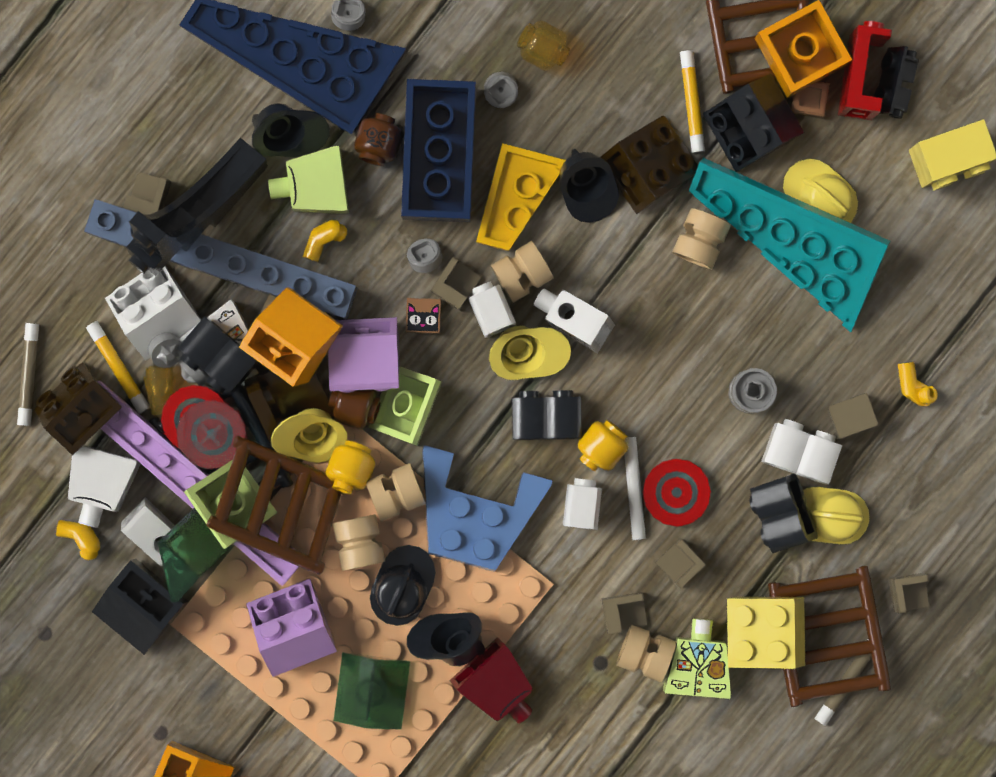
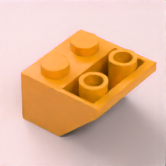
M286 287L255 319L239 348L294 387L309 383L343 325L293 289Z
M171 741L166 746L154 777H231L235 767Z

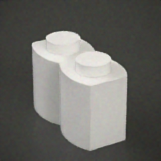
M490 281L472 289L473 296L469 298V302L485 338L516 325L500 285L493 287Z
M785 419L783 424L775 423L761 462L825 485L829 484L842 445L835 443L836 436L818 430L815 436L803 432L804 425Z
M575 478L574 485L567 484L563 518L564 526L598 530L602 488L596 487L595 480Z

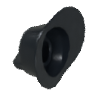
M275 103L265 107L259 114H254L252 117L254 125L252 145L262 156L301 157L320 150L329 138L330 127L326 119L316 112L293 110L286 104Z
M572 149L571 157L563 163L560 169V189L565 204L572 217L581 222L591 223L600 221L611 214L619 199L618 187L612 169L606 160L599 158L597 155L591 152L579 153L576 149Z
M401 546L391 551L385 558V562L382 563L371 589L370 603L375 615L386 624L395 626L408 624L416 619L423 609L436 574L434 562L426 551L416 546Z
M467 612L430 615L419 620L411 628L407 636V647L410 653L417 658L426 660L441 659L451 666H463L472 661L477 655H483L485 652L480 635L482 632V622L479 616Z

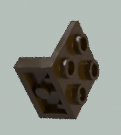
M665 116L659 117L622 139L599 157L606 160L610 165L617 187L636 214L646 209L661 196L692 178L698 168V164Z
M83 362L77 367L72 366L61 377L62 382L53 391L48 390L39 397L36 402L37 406L34 409L43 428L72 455L122 408L121 404L95 380L89 368Z
M269 369L244 380L247 394L270 443L274 429L282 421L297 415L305 409L316 408L325 411L329 415L333 413L332 408L328 407L329 400L316 372L309 383L294 387Z

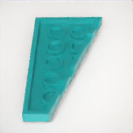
M703 158L699 162L689 192L716 216L728 221L738 230L737 234L746 242L747 240L751 241L762 251L761 255L800 289H806L819 301L818 304L825 311L828 312L830 310L843 322L842 325L852 332L891 241Z

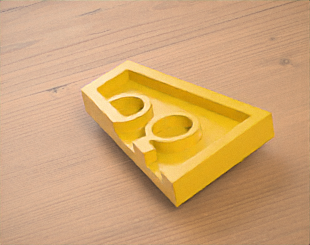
M502 143L476 243L510 251L560 175V169L566 160Z

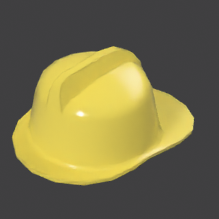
M805 159L798 161L787 171L783 184L786 195L849 223L852 222L858 208L856 192L829 165L820 160Z
M513 326L501 333L500 337L494 342L490 349L489 362L492 370L499 377L507 380L545 377L556 374L566 366L570 360L571 347L568 339L561 332L553 328Z
M316 408L305 409L297 415L282 421L274 429L271 437V444L276 452L288 457L315 463L329 461L334 448L338 445H344L348 441L347 431L343 425L333 420L325 411Z
M811 487L803 490L806 506L813 517L818 538L812 541L850 544L860 539L866 532L870 521L869 509L865 501L856 493L823 487Z

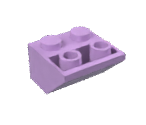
M397 317L336 320L343 327L328 350L330 391L350 393L356 390L374 389L376 391H386L392 388H399Z
M310 578L246 603L259 652L272 677L337 652L330 627Z

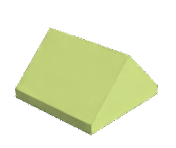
M399 366V388L382 391L380 395L381 405L374 424H369V428L418 446L442 382Z
M233 460L184 491L206 524L211 515L215 516ZM246 467L228 519L229 522L245 529L247 528L259 490V485ZM270 501L263 523L278 513ZM209 528L223 549L238 542Z

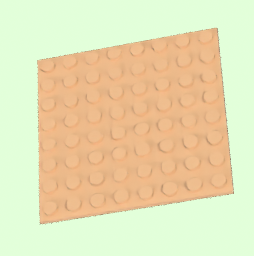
M342 424L347 431L348 441L362 444L371 450L370 455L375 459L376 463L370 479L381 474L390 477L392 470L406 465L363 429ZM303 460L302 463L325 473L329 461L315 463ZM415 472L425 498L424 479ZM295 474L290 476L293 485L281 488L270 501L278 513L264 522L278 535H280L298 477ZM310 482L291 543L295 550L306 555L309 554L328 492L327 488ZM367 487L363 490H353L351 495L341 494L333 523L376 514L380 533L375 537V540L382 543L385 558L391 551L406 545L420 547L428 553L426 504L410 511L403 507L400 509L399 515L381 521ZM333 523L321 562L325 563L322 574L319 575L299 567L283 586L239 548L234 546L170 625L357 777H399L463 697L449 680L467 664L451 666L441 659L426 660L417 658L410 653L407 647V636L411 628L419 620L435 614L474 613L479 616L482 622V632L480 635L485 648L497 637L506 644L554 585L511 549H509L495 572L429 554L434 562L436 574L423 609L417 618L408 624L395 626L380 620L371 608V589L382 563L342 570L338 552L343 548V545L336 542ZM310 578L330 627L337 652L272 677L259 652L246 603Z

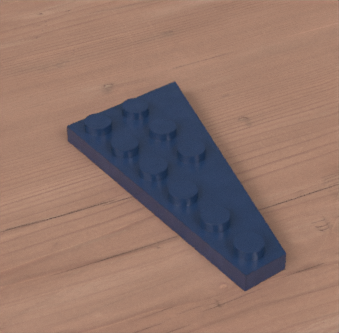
M195 0L179 24L184 30L310 110L319 113L326 120L351 136L407 51L403 47L391 46L375 40L363 39L343 34L339 31L287 20L262 12L258 13L214 0Z

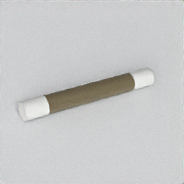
M25 323L17 425L31 426L39 324Z
M871 654L856 656L840 680L859 677L872 658ZM848 693L829 696L814 719L826 726Z

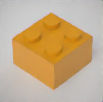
M820 0L758 32L755 37L759 48L787 98L846 67L852 61Z

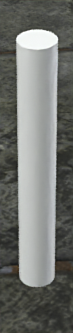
M628 437L625 440L628 450L624 457L632 540L646 539L636 437Z

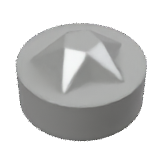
M335 0L331 12L333 23L345 31L358 29L365 21V5L361 0Z
M496 72L490 75L484 84L486 100L497 108H505L512 105L518 96V85L515 78L506 72Z
M420 239L414 242L407 251V258L411 268L419 273H428L435 270L443 259L439 244L432 239Z
M162 333L156 336L148 346L150 358L156 366L161 368L176 365L184 353L178 349L181 341L173 333Z
M182 360L179 361L181 375L188 383H197L199 386L207 383L206 380L209 378V375L199 367L197 371H194Z

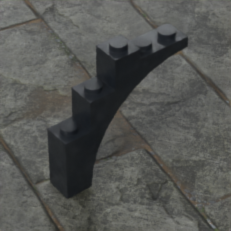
M239 138L198 182L174 202L149 215H143L138 211L129 221L134 232L131 236L134 239L126 247L128 253L132 256L128 261L143 274L149 270L157 276L180 248L187 251L210 224L215 228L266 170L268 167L266 158L243 139Z

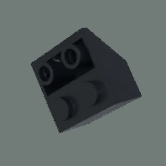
M771 73L748 83L703 113L704 118L735 172L742 170L805 133Z
M133 559L128 562L110 584L92 610V613L145 655L186 606L188 601L141 562Z

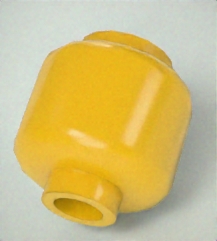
M606 420L604 423L596 421L592 423L578 441V449L583 454L580 460L593 471H596L599 467L607 471L612 470L628 450V445L625 441L628 436L609 420Z
M346 441L344 445H338L334 448L325 471L326 476L334 482L333 489L351 495L353 490H363L367 487L366 483L369 481L376 463L375 459L370 455L371 450L368 447L353 441Z

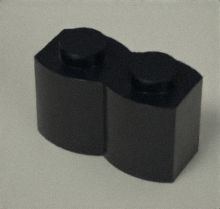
M206 316L203 317L178 347L184 353L180 359L194 371H197L199 367L209 375L206 381L221 394L225 390L229 393H234L260 363L240 349L238 342Z
M572 390L553 391V397H539V391H519V398H512V440L582 438L581 397H573Z
M795 473L750 489L751 496L749 502L751 509L762 521L761 538L772 553L818 538L813 517L806 506L803 488Z

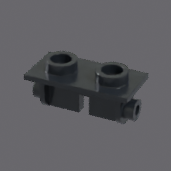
M907 46L887 48L881 63L882 74L880 83L874 93V97L883 98L879 114L889 113L890 117L902 119L903 113H907L912 91L911 89L901 87L902 81L910 84L914 83L919 59L916 58L917 52L908 50Z

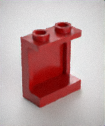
M864 21L863 25H858L849 35L847 51L852 61L844 69L838 116L872 120L881 112L883 98L862 95L869 45L883 47L892 35V30L884 29L883 23Z

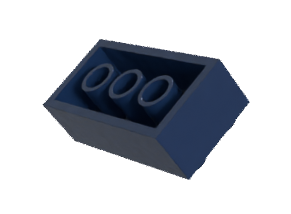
M407 79L402 220L471 221L476 82Z

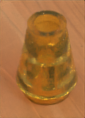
M156 365L145 367L146 375H143V380L151 408V415H162L165 403L169 396L174 393L177 374L173 373V366L168 368H161Z

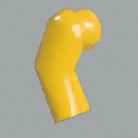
M329 220L313 228L302 257L319 262L324 244L333 240L341 242L346 238V226L340 224L337 220Z
M915 363L897 364L902 394L918 406L933 404L938 398L937 390L933 386H927L917 380Z
M58 521L56 536L74 539L81 550L80 556L85 560H93L98 556L100 541L92 527L71 521Z

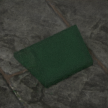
M195 507L157 542L171 602H178L231 548L229 546L223 549Z
M342 652L333 721L367 729L401 730L410 661Z

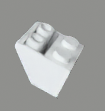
M166 266L157 276L149 270L145 274H139L125 285L115 289L113 293L105 298L125 336L145 361L150 358L148 346L153 338L162 333H173L180 338L201 321L191 302Z

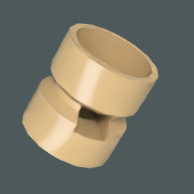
M691 208L683 225L686 233L679 235L672 253L690 263L712 270L720 253L717 244L724 243L731 225L714 215Z
M532 241L517 249L514 258L505 256L491 265L492 270L512 303L529 294V287L539 288L554 279L548 265Z
M411 463L392 470L390 477L381 474L369 479L366 483L381 521L399 515L400 509L403 507L410 511L426 504Z
M376 514L333 523L336 542L343 545V548L338 552L342 570L385 562L382 543L375 540V537L380 533Z
M631 624L622 644L616 666L632 672L641 669L643 676L662 683L671 663L677 641L661 635L652 638L648 630Z

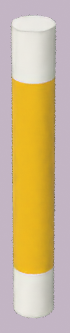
M693 50L680 52L691 150L692 153L705 152L694 52Z
M98 321L86 327L87 331L138 414H142L151 407Z

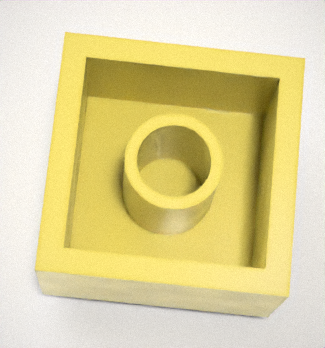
M984 119L920 141L909 149L921 187L924 188L931 185L933 191L958 181V175L964 174L966 180L983 174L991 169L989 164L996 160V151Z
M804 597L727 598L728 668L796 669L805 666Z

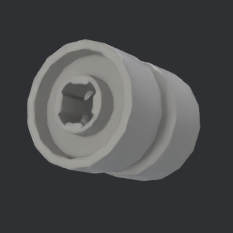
M750 368L738 373L732 379L728 395L731 403L737 410L754 414L768 409L773 404L777 395V386L774 378L768 372L758 368Z

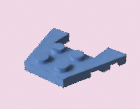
M424 445L422 458L424 465L428 554L495 572L552 485V480L522 473L514 505L509 506L446 488L454 453Z

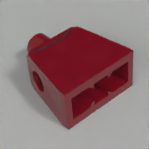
M498 637L485 648L483 655H477L449 680L460 694L495 721L501 720L509 713L517 723H522L533 711L524 701V698L532 692L533 688L509 648Z

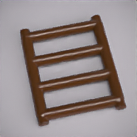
M705 0L723 94H729L735 91L734 87L745 86L770 73L774 80H777L770 67L732 74L729 54L760 48L755 40L756 36L726 41L723 21L794 8L799 11L809 5V0H760L720 7L719 0Z
M237 435L233 441V447L236 448L235 455L215 516H210L206 526L218 533L319 575L322 574L325 563L321 562L340 496L345 493L333 489L334 482L324 472ZM251 455L267 462L247 528L245 529L229 522L228 519L248 457ZM281 468L298 477L278 541L275 542L259 535ZM310 482L327 488L328 492L309 554L306 555L290 548Z
M868 566L859 567L856 569V573L783 586L776 582L768 584L769 597H800L858 586L861 607L805 616V630L865 620L868 640L805 651V665L871 654L875 674L800 687L797 668L783 669L791 707L802 705L803 700L866 689L891 690Z

